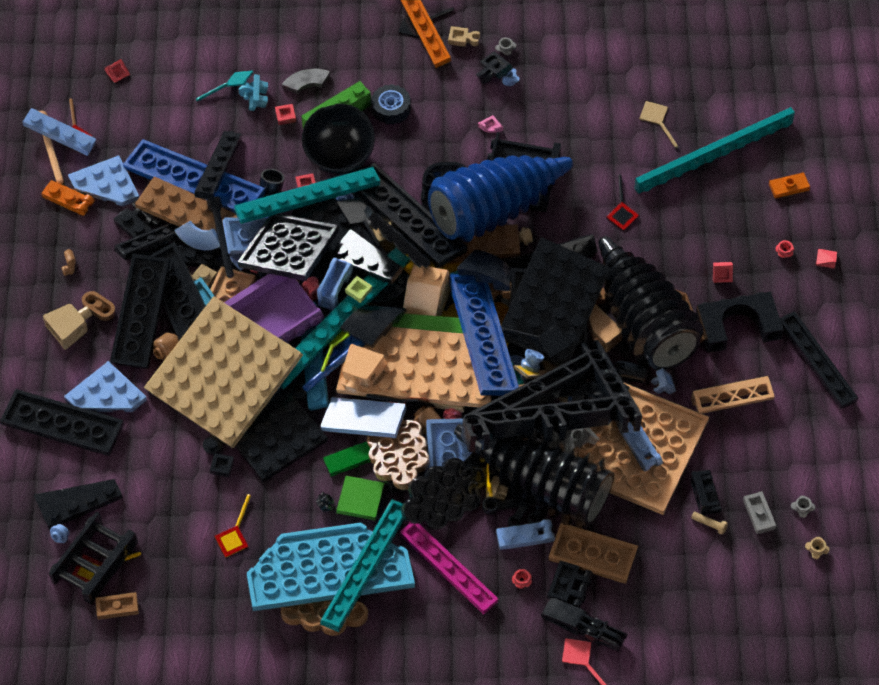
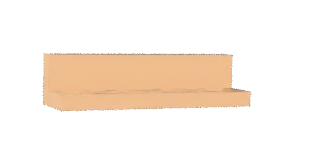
M765 376L693 391L691 401L693 406L696 405L698 414L772 400L775 396L769 377ZM768 391L767 395L762 396L758 394L759 392ZM750 394L748 399H741L739 397ZM731 398V400L728 403H723L719 401ZM712 402L711 406L703 408L701 404Z

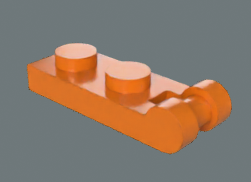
M53 180L48 183L41 193L43 198L80 215H85L88 211L87 208L95 202L92 196L79 193Z

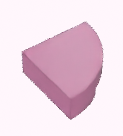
M494 115L478 123V127L487 133L503 131L502 125Z

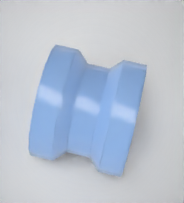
M527 349L525 351V359L521 361V366L528 371L538 372L540 369L539 363L543 361L544 356L538 351Z

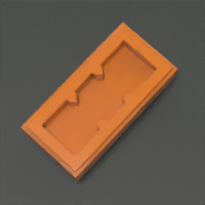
M804 172L769 180V186L775 199L810 190V185Z

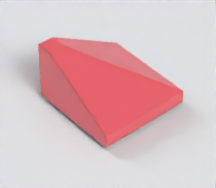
M122 59L104 69L114 83L130 75Z
M818 249L816 266L835 269L837 252Z

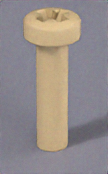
M694 512L691 517L695 521L718 530L720 535L725 533L728 526L726 521L720 523L697 512Z

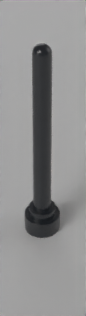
M214 197L213 200L207 199V207L213 213L226 276L232 278L234 273L220 214L223 205L220 197Z

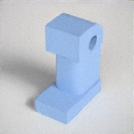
M337 258L332 259L329 269L317 289L318 306L333 311L339 305L338 294L344 282L348 283L353 273V264Z

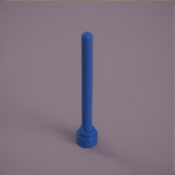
M358 340L353 345L363 347L365 344ZM349 348L327 365L324 372L320 371L305 383L303 389L309 391L345 362Z

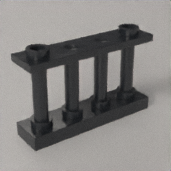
M95 512L92 517L88 518L85 527L49 571L53 584L56 585L60 578L82 589L85 602L91 605L123 564L126 557L138 544L135 532L128 530L125 535H120L101 525L103 522L98 512ZM97 531L118 544L113 550L109 551L90 539ZM84 547H87L105 557L106 560L101 566H96L78 555ZM74 562L94 573V576L90 581L85 582L66 570Z

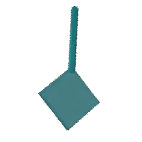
M253 71L235 72L227 83L196 98V101H200L224 87L244 85Z

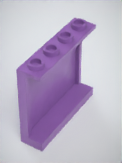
M267 274L224 302L287 344L324 320L320 308L316 307L296 279Z

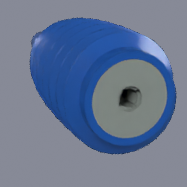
M512 155L506 157V159L498 157L493 161L485 160L480 164H471L468 168L461 167L456 172L449 171L443 177H437L433 180L428 193V204L433 221L439 231L450 240L459 238L464 242H470L473 236L482 237L485 231H494L496 225L504 226L508 219L515 220L519 212L526 213L529 209V203L536 205L539 201V193L545 195L548 189L547 186L550 184L554 185L556 179L570 171L573 167V161L570 157L547 158L544 160L541 157L531 158L526 155L520 157Z

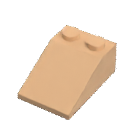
M414 264L407 281L403 308L407 309L405 314L441 316L451 293L449 271L429 266L427 268L424 266L419 268Z

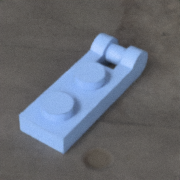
M628 422L629 431L621 434L642 470L645 472L654 465L659 466L663 464L660 454L655 450L642 426L640 431L634 432V427Z
M546 519L538 523L496 529L499 549L505 550L553 542L555 535L551 531L553 527L552 521ZM544 531V534L538 535V532Z

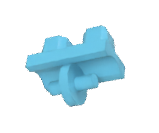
M254 74V81L250 85L246 82L243 86H240L239 94L245 100L249 99L250 111H254L256 107H266L268 97L259 95V93L266 94L268 82L260 81V75Z

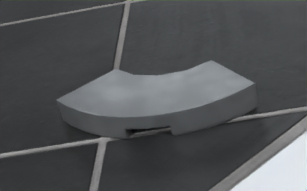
M306 69L296 72L282 83V88L295 94H299L308 87L323 88L331 76L330 71Z

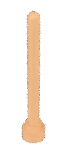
M39 111V112H41V113L47 115V113H46L45 111ZM42 135L56 182L63 184V176L50 138Z

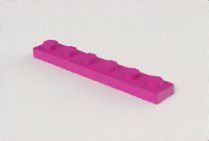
M409 523L400 531V536L483 615L498 603V598L419 523Z

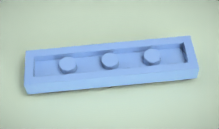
M32 108L23 120V126L86 156L89 155L96 143V138Z

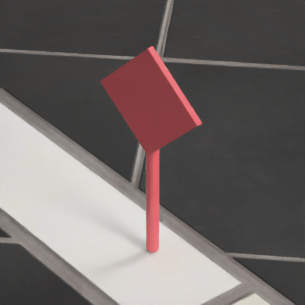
M565 638L562 662L586 666L601 685H606L589 665L591 642Z

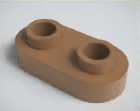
M89 291L83 295V307L87 306L93 315L103 321L114 318L116 310L112 302L94 291Z

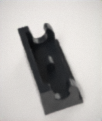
M693 471L690 482L699 514L707 515L721 512L722 508L715 490L711 471Z

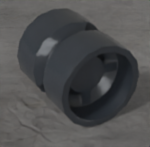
M265 169L262 171L259 186L265 188L266 192L263 197L282 192L285 179L282 172L276 169Z

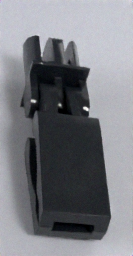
M551 597L541 614L543 619L578 636V634H581L588 640L597 643L598 647L602 644L619 652L620 647L628 636L627 633L608 625V621L604 622L598 618H592L587 615L585 610Z

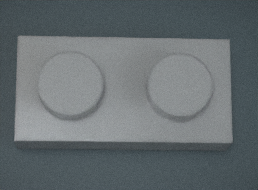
M763 492L744 496L743 502L756 534L775 530L776 523Z

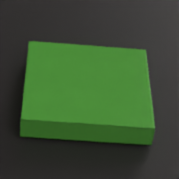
M345 476L337 513L376 521L385 486L384 483Z

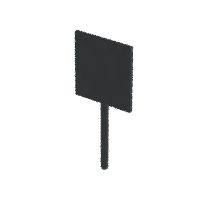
M359 197L337 201L336 203L349 225L363 223L377 247H380L381 244L364 218L366 216L363 212L367 206L370 207L365 198Z

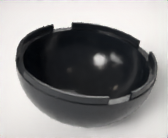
M338 103L318 109L308 118L303 128L302 146L305 155L316 168L325 173L343 175L354 172L367 162L374 149L375 132L371 121L361 110L348 104Z

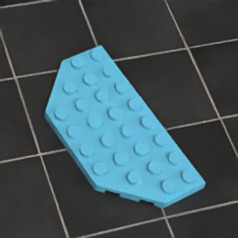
M354 523L280 534L275 544L268 548L259 558V562L254 568L251 567L247 572L253 611L333 600L372 531L368 530L367 526L362 523ZM390 543L361 595L415 588L408 550L402 546L398 547Z

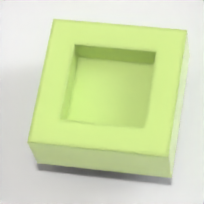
M356 276L345 289V293L361 303L371 292L372 285Z

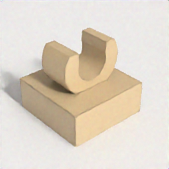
M493 476L491 481L493 498L496 497L504 501L508 487L500 485L499 477Z

